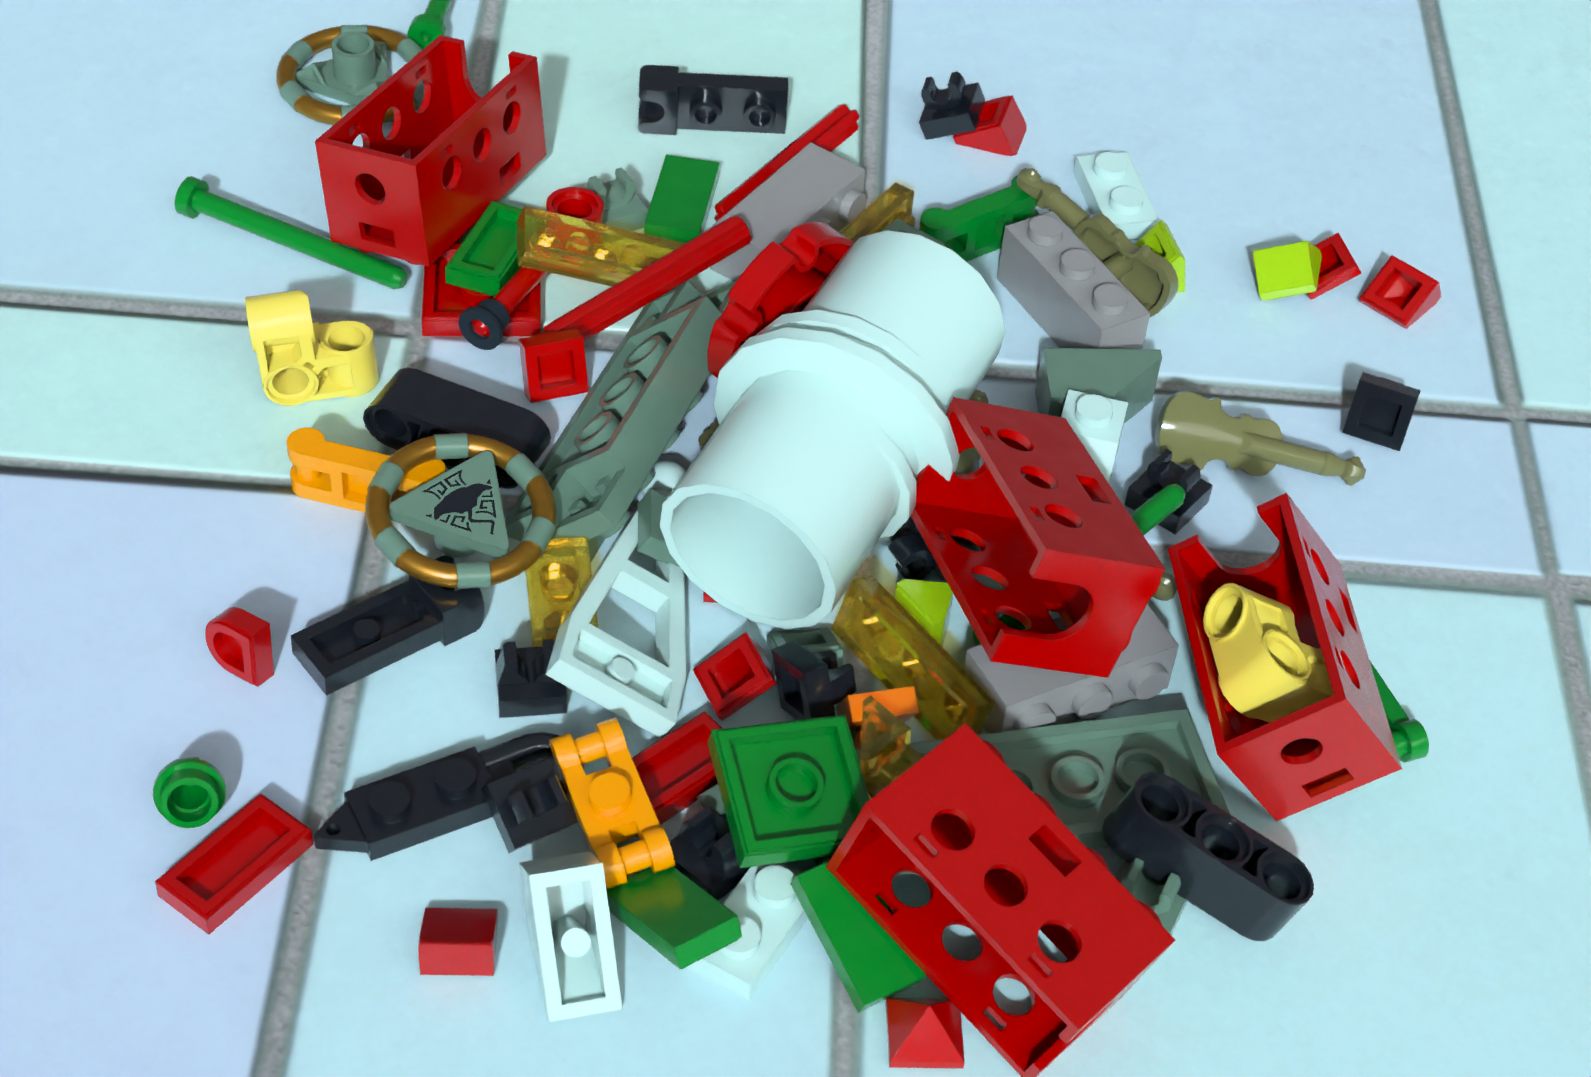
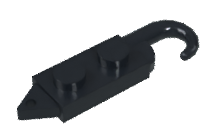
M546 732L530 733L477 751L474 746L344 792L345 803L314 834L315 848L364 852L373 861L489 819L493 816L481 788L488 783L514 773V767L543 757L553 758L549 740L560 735ZM561 779L560 782H561V784H562V786H563V789H564L565 793L567 794L566 789H565L564 784H563L562 779Z

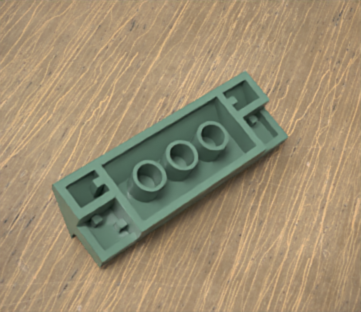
M687 280L644 306L539 467V470L545 475L552 489L556 505L555 531L546 550L590 564L604 540L617 533L630 518V512L627 509L636 494L645 489L653 480L655 471L652 468L656 461L678 439L680 434L677 430L678 425L684 415L690 412L703 397L700 389L708 376L711 375L707 367V349L711 331L715 321L726 309L730 299L727 296L736 281L703 297L692 283ZM525 491L505 519L508 537L519 541L522 540L533 514L530 498Z

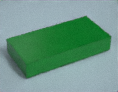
M666 154L645 219L644 238L684 245L703 234L719 180L720 163Z
M491 201L446 265V283L495 296L519 270L533 245L537 243L544 233L545 215Z
M828 861L797 875L791 882V886L859 1013L886 1000V998H890L920 984L926 977V974L826 868L829 863ZM878 895L876 899L893 915L890 907Z
M650 867L628 878L627 883L606 890L609 912L678 969H684L738 941L742 937L738 915L674 867L653 873Z

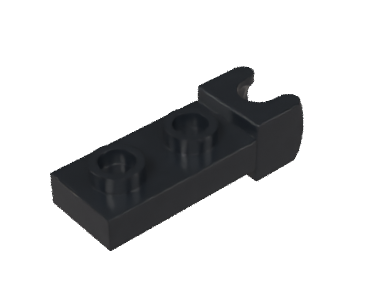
M644 65L640 68L639 98L641 100L639 101L638 130L644 134L676 135L677 129L785 134L788 77L679 73L678 66Z
M448 555L434 559L454 564V558ZM409 575V581H405L290 635L292 653L327 696L438 641L447 646L480 629L484 620L483 595L480 588L455 591V588L437 586Z

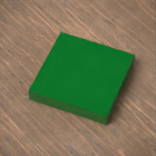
M846 715L716 729L711 731L707 741L739 868L833 856L863 806L870 800Z

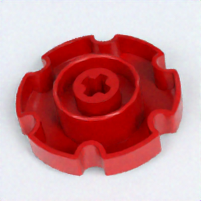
M808 222L798 225L791 230L786 239L780 244L774 241L771 242L748 265L727 296L730 298L729 303L723 314L715 321L711 331L707 349L708 371L718 378L719 371L726 361L749 337L756 336L757 333L782 314L802 312L843 254L853 245V242L823 222Z

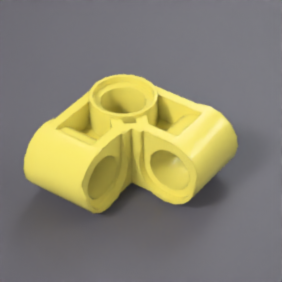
M301 289L245 297L253 352L257 353L263 390L271 401L284 406H295L309 401L337 397H357L367 394L376 387L380 374L374 332L367 325L357 321H338L319 324V322L312 323L309 298Z
M1235 583L1224 584L1213 593L1205 607L1203 617L1204 631L1209 638L1215 659L1220 689L1227 701L1239 713L1248 718L1261 719L1270 723L1334 695L1322 651L1300 642L1295 627L1294 614L1290 607Z

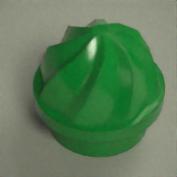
M198 757L176 759L170 762L159 772L153 785V801L157 810L170 823L181 828H196L209 822L220 811L226 797L225 781L220 771L211 763Z

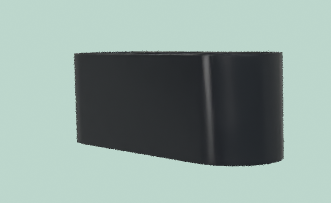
M408 367L399 369L366 408L363 415L365 427L370 434L380 443L396 450L434 434L466 433L485 436L505 443L520 453H524L535 464L549 446L551 440L548 426L536 413L421 370ZM470 457L444 459L442 461L447 469H452L470 459ZM495 465L499 488H516L518 484L504 469Z
M1149 772L1141 775L1103 822L1102 831L1104 839L1110 849L1129 864L1135 858L1143 860L1144 867L1142 872L1162 885H1165L1170 873L1179 875L1181 887L1177 895L1235 932L1253 941H1266L1273 938L1313 895L1314 882L1311 873L1297 857L1177 780L1163 773Z

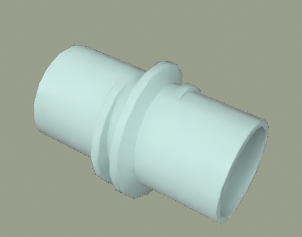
M886 230L860 237L843 254L802 312L782 314L757 333L756 336L749 337L726 361L719 371L713 403L719 426L662 504L660 529L669 553L695 585L720 605L749 620L783 629L814 626L833 611L879 538L893 536L911 516L916 506V477L918 473L929 464L949 482L953 472H956L960 454L950 420L945 414L953 397L967 400L971 398L997 358L1006 331L1000 303L982 275L953 250L921 235Z

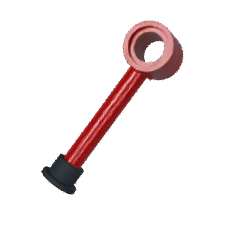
M566 187L556 190L549 195L546 201L545 242L492 299H484L476 307H469L460 315L458 321L460 331L470 344L482 350L496 348L503 339V330L509 325V315L556 264L566 267H584L594 263L600 257L604 203L598 194L585 188Z

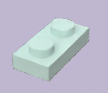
M1103 152L1100 154L1076 156L1073 173L1091 214L1099 213L1107 216L1118 229L1125 233L1129 240L1141 239L1160 221L1128 152Z
M784 862L750 867L723 903L724 906L738 915L742 937L738 941L687 966V968L750 1001L808 919L791 886L794 878L804 872Z

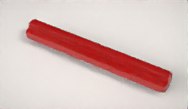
M845 104L836 106L715 205L717 213L714 217L715 221L720 220L810 142L832 152L858 130L857 120L860 117L855 109L850 110Z
M739 216L730 217L544 327L543 332L553 330L559 332L577 328L582 334L584 341L750 244L752 241L750 231Z

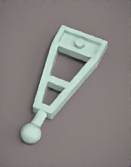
M672 461L656 462L652 468L655 471V476L650 484L642 490L643 497L651 489L668 496L686 470ZM637 509L620 531L559 627L545 675L662 739L676 724L686 680L684 571L679 566L671 563L666 564L656 559V575L628 560L638 543ZM610 588L617 590L655 612V660L589 623Z

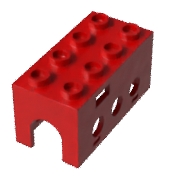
M440 35L316 139L315 145L331 241L352 246L364 252H374L405 260L413 265L430 267L479 220L491 201L498 202L547 155L537 56L512 51L508 55L510 73L481 98L469 81L464 40ZM422 81L424 97L420 107L415 111L413 95L417 85ZM392 107L394 112L393 126L388 136L384 137L382 132L383 119L388 109ZM359 134L362 136L363 147L352 145Z
M953 397L945 415L950 420L959 454L968 448L975 447L984 463L978 470L970 474L953 472L949 482L928 464L916 477V506L913 509L911 518L991 662L1108 678L1121 652L1127 648L1132 632L1150 597L1156 593L1166 568L1065 418ZM951 536L968 539L975 543L981 551L966 549L957 544ZM972 574L990 577L998 582L1004 590L989 588L978 582ZM1048 611L1058 612L1068 629H1058ZM995 614L1009 615L1019 620L1027 630L1011 628L1002 623Z
M1287 493L1257 506L1258 514L1279 540L1275 553L1258 565L1246 568L1226 566L1215 558L1198 535L1168 548L1217 755L1276 822L1402 769L1341 564ZM1235 583L1290 607L1294 614L1295 627L1300 642L1321 649L1334 695L1270 723L1261 719L1248 718L1239 713L1227 701L1220 689L1215 659L1209 638L1204 631L1203 617L1205 607L1213 593L1224 584Z
M966 723L865 803L826 866L830 873L1021 1077L1039 1076L1119 1001L1175 942V938L1162 926L1155 911L1147 904L1138 901L1112 875L1104 859L1095 850L1084 846L1057 818L1051 804L1041 795L1033 793L1005 764L997 748L991 743L982 740ZM901 872H913L921 876L927 882L930 889L929 902L921 907H910L900 902L892 890L893 877ZM878 895L895 912L893 915L876 899ZM956 924L970 928L980 941L981 950L979 956L971 961H961L952 957L943 945V930L948 926ZM1039 929L1067 958L1064 963L1056 962L1042 952L1038 943ZM1003 978H1011L1021 982L1028 989L1031 996L1029 1012L1018 1016L1004 1012L997 1005L993 996L995 982ZM987 1010L1002 1026L1003 1030L1000 1031L983 1012Z

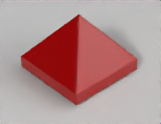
M886 998L889 1068H964L961 1012L949 999Z

